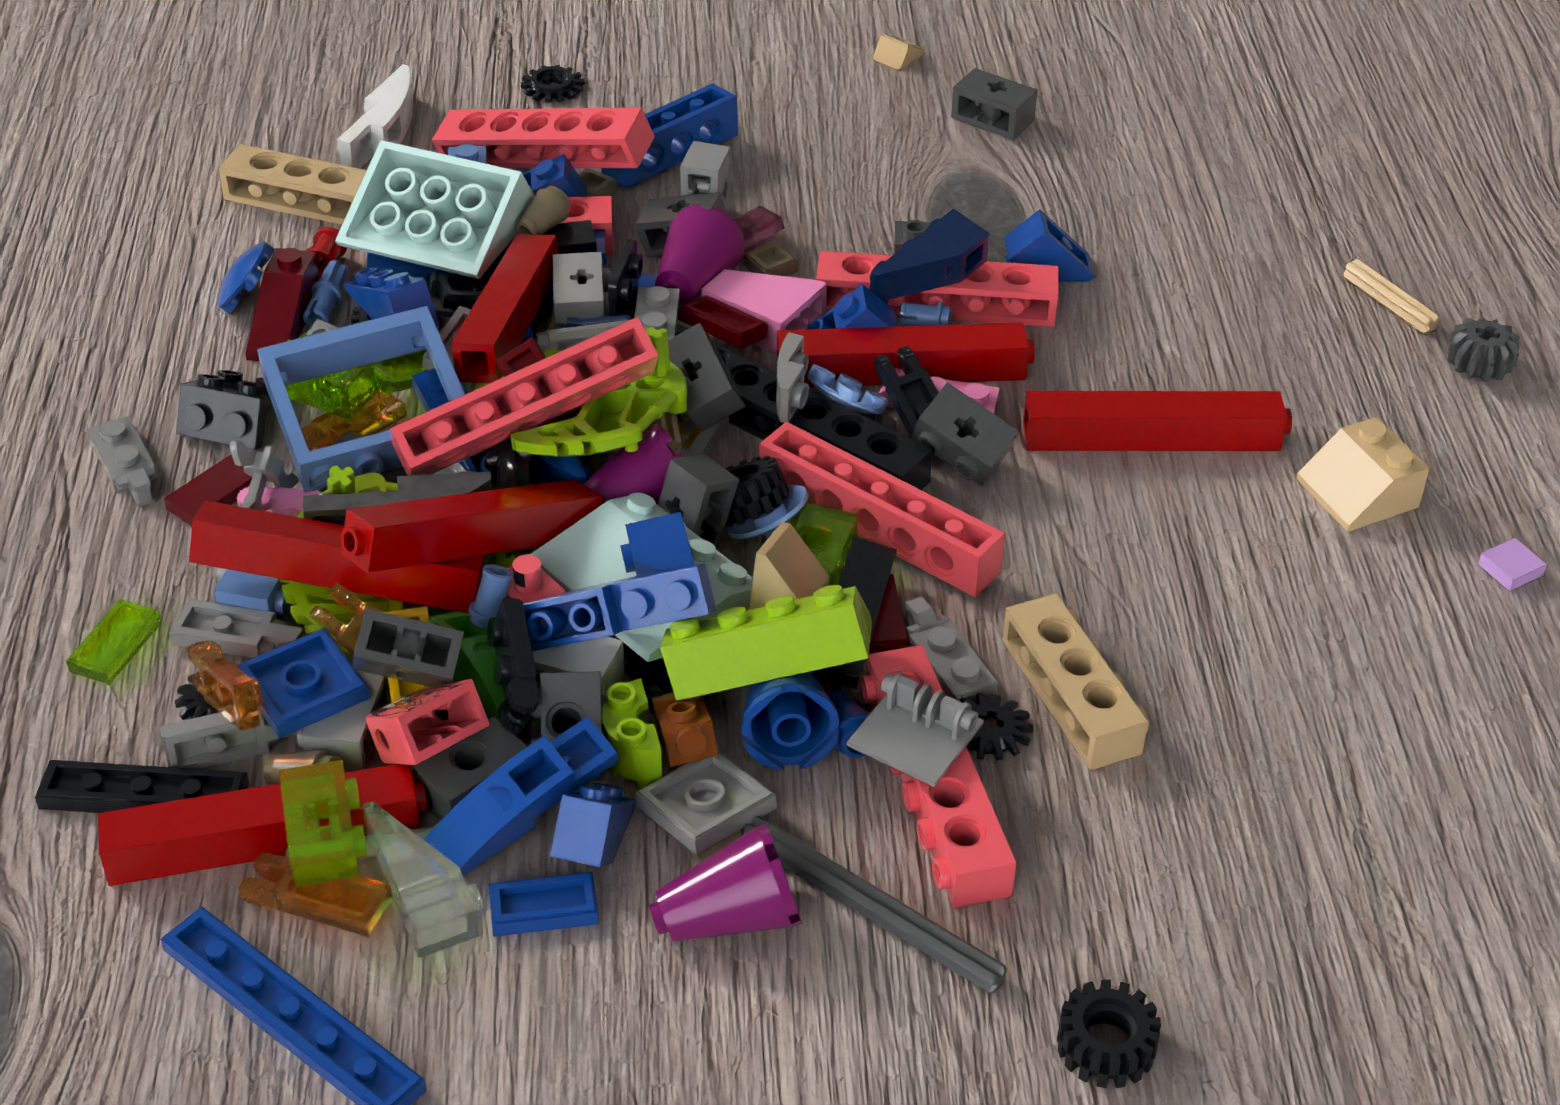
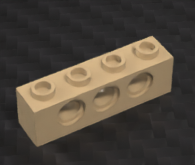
M239 144L218 167L224 200L343 225L367 171Z
M1057 593L1006 607L1003 643L1089 770L1091 771L1142 755L1146 732L1149 730L1148 716L1144 708L1139 704L1136 705L1125 690L1121 676L1117 672H1113L1105 662L1098 644L1094 640H1090L1082 630L1075 612L1072 609H1067Z

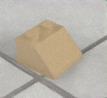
M1376 416L1340 428L1297 473L1296 480L1347 532L1419 508L1430 468Z
M781 522L756 552L749 610L765 607L768 601L782 596H792L794 600L813 596L815 591L829 584L830 576L790 523Z

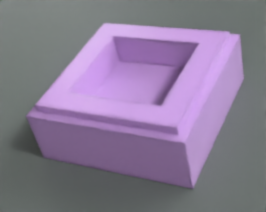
M1516 538L1482 552L1478 563L1509 591L1542 577L1547 566L1545 562Z

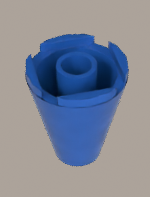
M812 671L755 683L749 686L741 721V735L746 750L758 763L774 770H784L783 765L799 764L800 769L810 767L827 757L838 741L839 713L833 700Z

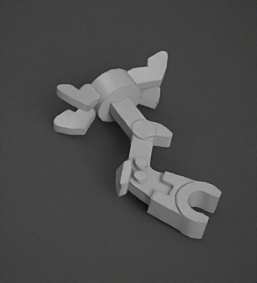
M230 441L231 455L235 465L244 466V472L252 477L248 494L240 507L262 510L261 498L266 481L273 482L275 486L293 488L298 484V476L292 472L285 471L283 461L271 455V446H265L264 452L247 449V445L241 441ZM217 567V584L220 581L226 569Z

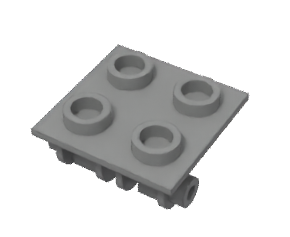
M901 672L896 675L888 673L881 685V691L887 694L847 741V746L935 787L984 724V720L978 718V713L972 711V705L967 702L962 703L948 697L941 690L936 691L932 696V686L925 684L919 690V683L907 678L905 674Z

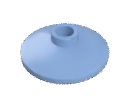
M801 485L787 486L789 496L783 500V504L779 507H772L773 511L768 514H760V518L752 521L750 518L746 520L745 524L738 525L736 522L732 526L726 527L729 536L735 539L765 535L768 539L781 522L788 523L805 505L809 497L806 488Z

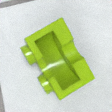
M641 678L627 683L618 682L610 686L607 690V700L602 707V732L604 737L618 752L619 761L608 768V770L615 778L617 774H620L625 779L636 781L638 789H642L662 778L661 747L655 725L647 724L644 711L648 710V701Z

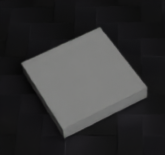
M719 752L718 756L690 762L635 792L636 806L696 855L743 829L746 824L752 822L754 817H763L777 809L776 795Z

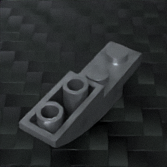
M462 471L459 473L431 475L417 473L411 476H397L398 491L382 492L373 490L366 493H322L313 496H303V514L305 519L344 526L346 510L349 508L491 490V472Z

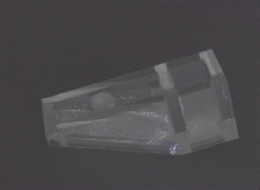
M371 801L363 804L366 834L418 958L479 937L478 915L484 913V905L476 884L467 885L460 868L375 802Z

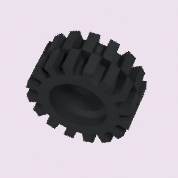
M760 456L753 457L750 462H747L746 459L740 461L738 466L733 467L731 465L725 468L739 479L725 526H732L736 522L738 525L745 524L746 520L750 518L752 521L760 518V514L772 512V507H779L784 503L783 500L788 498L789 489L774 457L764 456L762 459Z
M1101 980L1100 989L1096 990L1093 982L1090 981L1083 984L1082 993L1075 988L1069 994V1000L1064 1001L1057 1035V1042H1059L1057 1050L1060 1058L1066 1056L1065 1067L1070 1072L1080 1067L1078 1079L1087 1083L1091 1075L1098 1077L1096 1086L1106 1088L1108 1079H1114L1115 1087L1121 1088L1125 1087L1127 1076H1129L1133 1083H1136L1142 1079L1143 1071L1146 1073L1150 1071L1160 1038L1161 1019L1156 1017L1157 1008L1153 1002L1144 1005L1146 994L1138 989L1132 996L1128 994L1130 984L1120 982L1119 990L1111 989V980ZM1102 1023L1115 1025L1129 1035V1040L1118 1044L1105 1043L1094 1038L1088 1032V1027Z

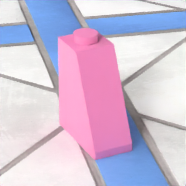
M724 269L701 289L699 298L707 295L768 324L767 337L753 344L777 354V330H806L813 320L821 318L826 314L827 283L813 279Z

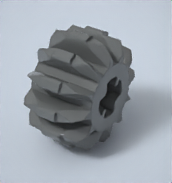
M1480 316L1475 321L1471 318H1465L1462 324L1455 325L1454 331L1450 334L1447 361L1455 365V372H1465L1468 374L1469 379L1480 377L1484 382H1487L1492 377L1496 380H1502L1504 375L1511 373L1513 367L1517 364L1520 336L1512 333V326L1498 324V319L1488 321L1483 316Z

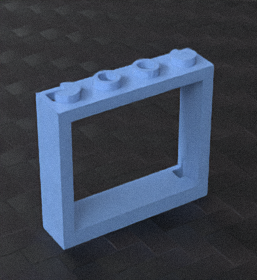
M428 306L257 349L263 380L304 493L328 487L329 469L335 465L341 470L349 466L354 471V477L371 472L381 473L403 467L392 445L390 430L309 451L285 386L427 349L449 402L465 395Z

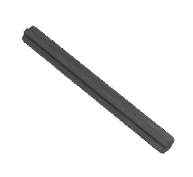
M760 816L754 817L750 824L747 823L744 827L743 832L746 834L753 828L767 823L782 866L987 992L994 993L1003 984L1007 972L1006 965Z

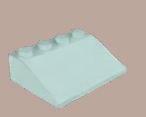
M380 140L335 242L339 246L480 279L518 233L516 224L534 198V194L521 171Z
M632 493L629 496L611 499L530 555H535L540 559L541 569L566 592L637 576L636 571L626 573L620 545L629 543L625 524L669 515V513L658 506L652 497L643 493ZM685 526L694 564H706L717 611L709 615L695 618L698 621L716 618L720 612L733 607H745L746 611L749 610L753 577L747 574L745 568L733 563L717 551L712 543L703 540ZM676 621L623 631L615 636L644 660L650 662L663 658L660 645L665 630Z

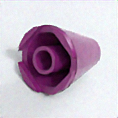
M693 204L682 209L670 224L655 286L679 288V305H684L701 294V289L724 269L734 270L743 258V233L735 220L721 209L713 207L712 210L700 208L702 204Z
M652 422L642 432L643 440L638 442L637 451L627 452L625 447L621 448L584 483L585 486L603 496L602 504L611 499L629 496L632 493H643L652 497L658 505L670 460L684 457L681 452L675 454L666 445L673 439L660 424Z
M767 823L753 828L656 890L658 902L649 905L659 935L669 932L673 942L789 928L802 924Z

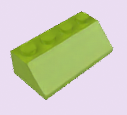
M830 585L818 589L813 593V596L794 600L792 596H782L768 601L765 607L747 611L745 607H733L720 612L716 618L698 621L695 617L678 620L665 630L660 650L675 699L678 701L868 659L872 619L856 586L842 589L840 585Z

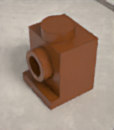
M674 693L652 698L660 741L670 767L718 756L712 720L702 695L676 701Z

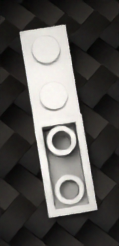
M402 64L364 99L365 114L337 139V152L341 165L360 169L374 156L380 140L396 144L402 142L410 127L414 108L408 65Z

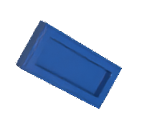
M593 872L488 884L493 937L599 924Z

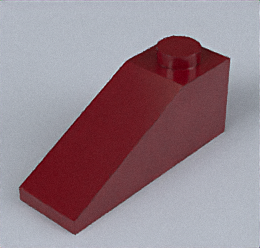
M295 248L275 249L263 274L245 353L246 360L259 361L257 349L287 342L288 339L295 340L299 338L305 325L303 314L312 298V285L319 281L315 252L302 251Z

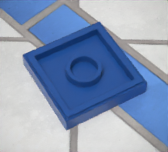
M326 628L235 666L238 679L279 739L370 699L367 684L359 673L352 669L353 665Z

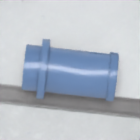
M903 302L900 315L904 316L900 318V326L951 325L952 307L945 306L944 302H939L937 306Z
M492 564L484 566L476 600L470 603L468 607V612L471 615L470 621L484 629H487L489 619L496 617L502 599L506 598L510 581L513 578L512 571Z

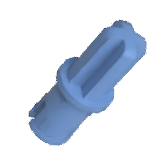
M337 260L330 261L328 266L325 267L320 281L312 285V298L303 314L304 322L312 327L317 319H322V321L329 323L334 307L339 305L342 300L341 288L347 277L348 269L346 265L339 264Z

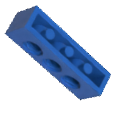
M712 83L646 113L645 116L655 137L639 167L601 168L602 174L616 179L617 184L624 188L633 187L639 184L640 181L657 173H663L668 168L682 162L693 141L722 145L725 141L738 135L737 96Z

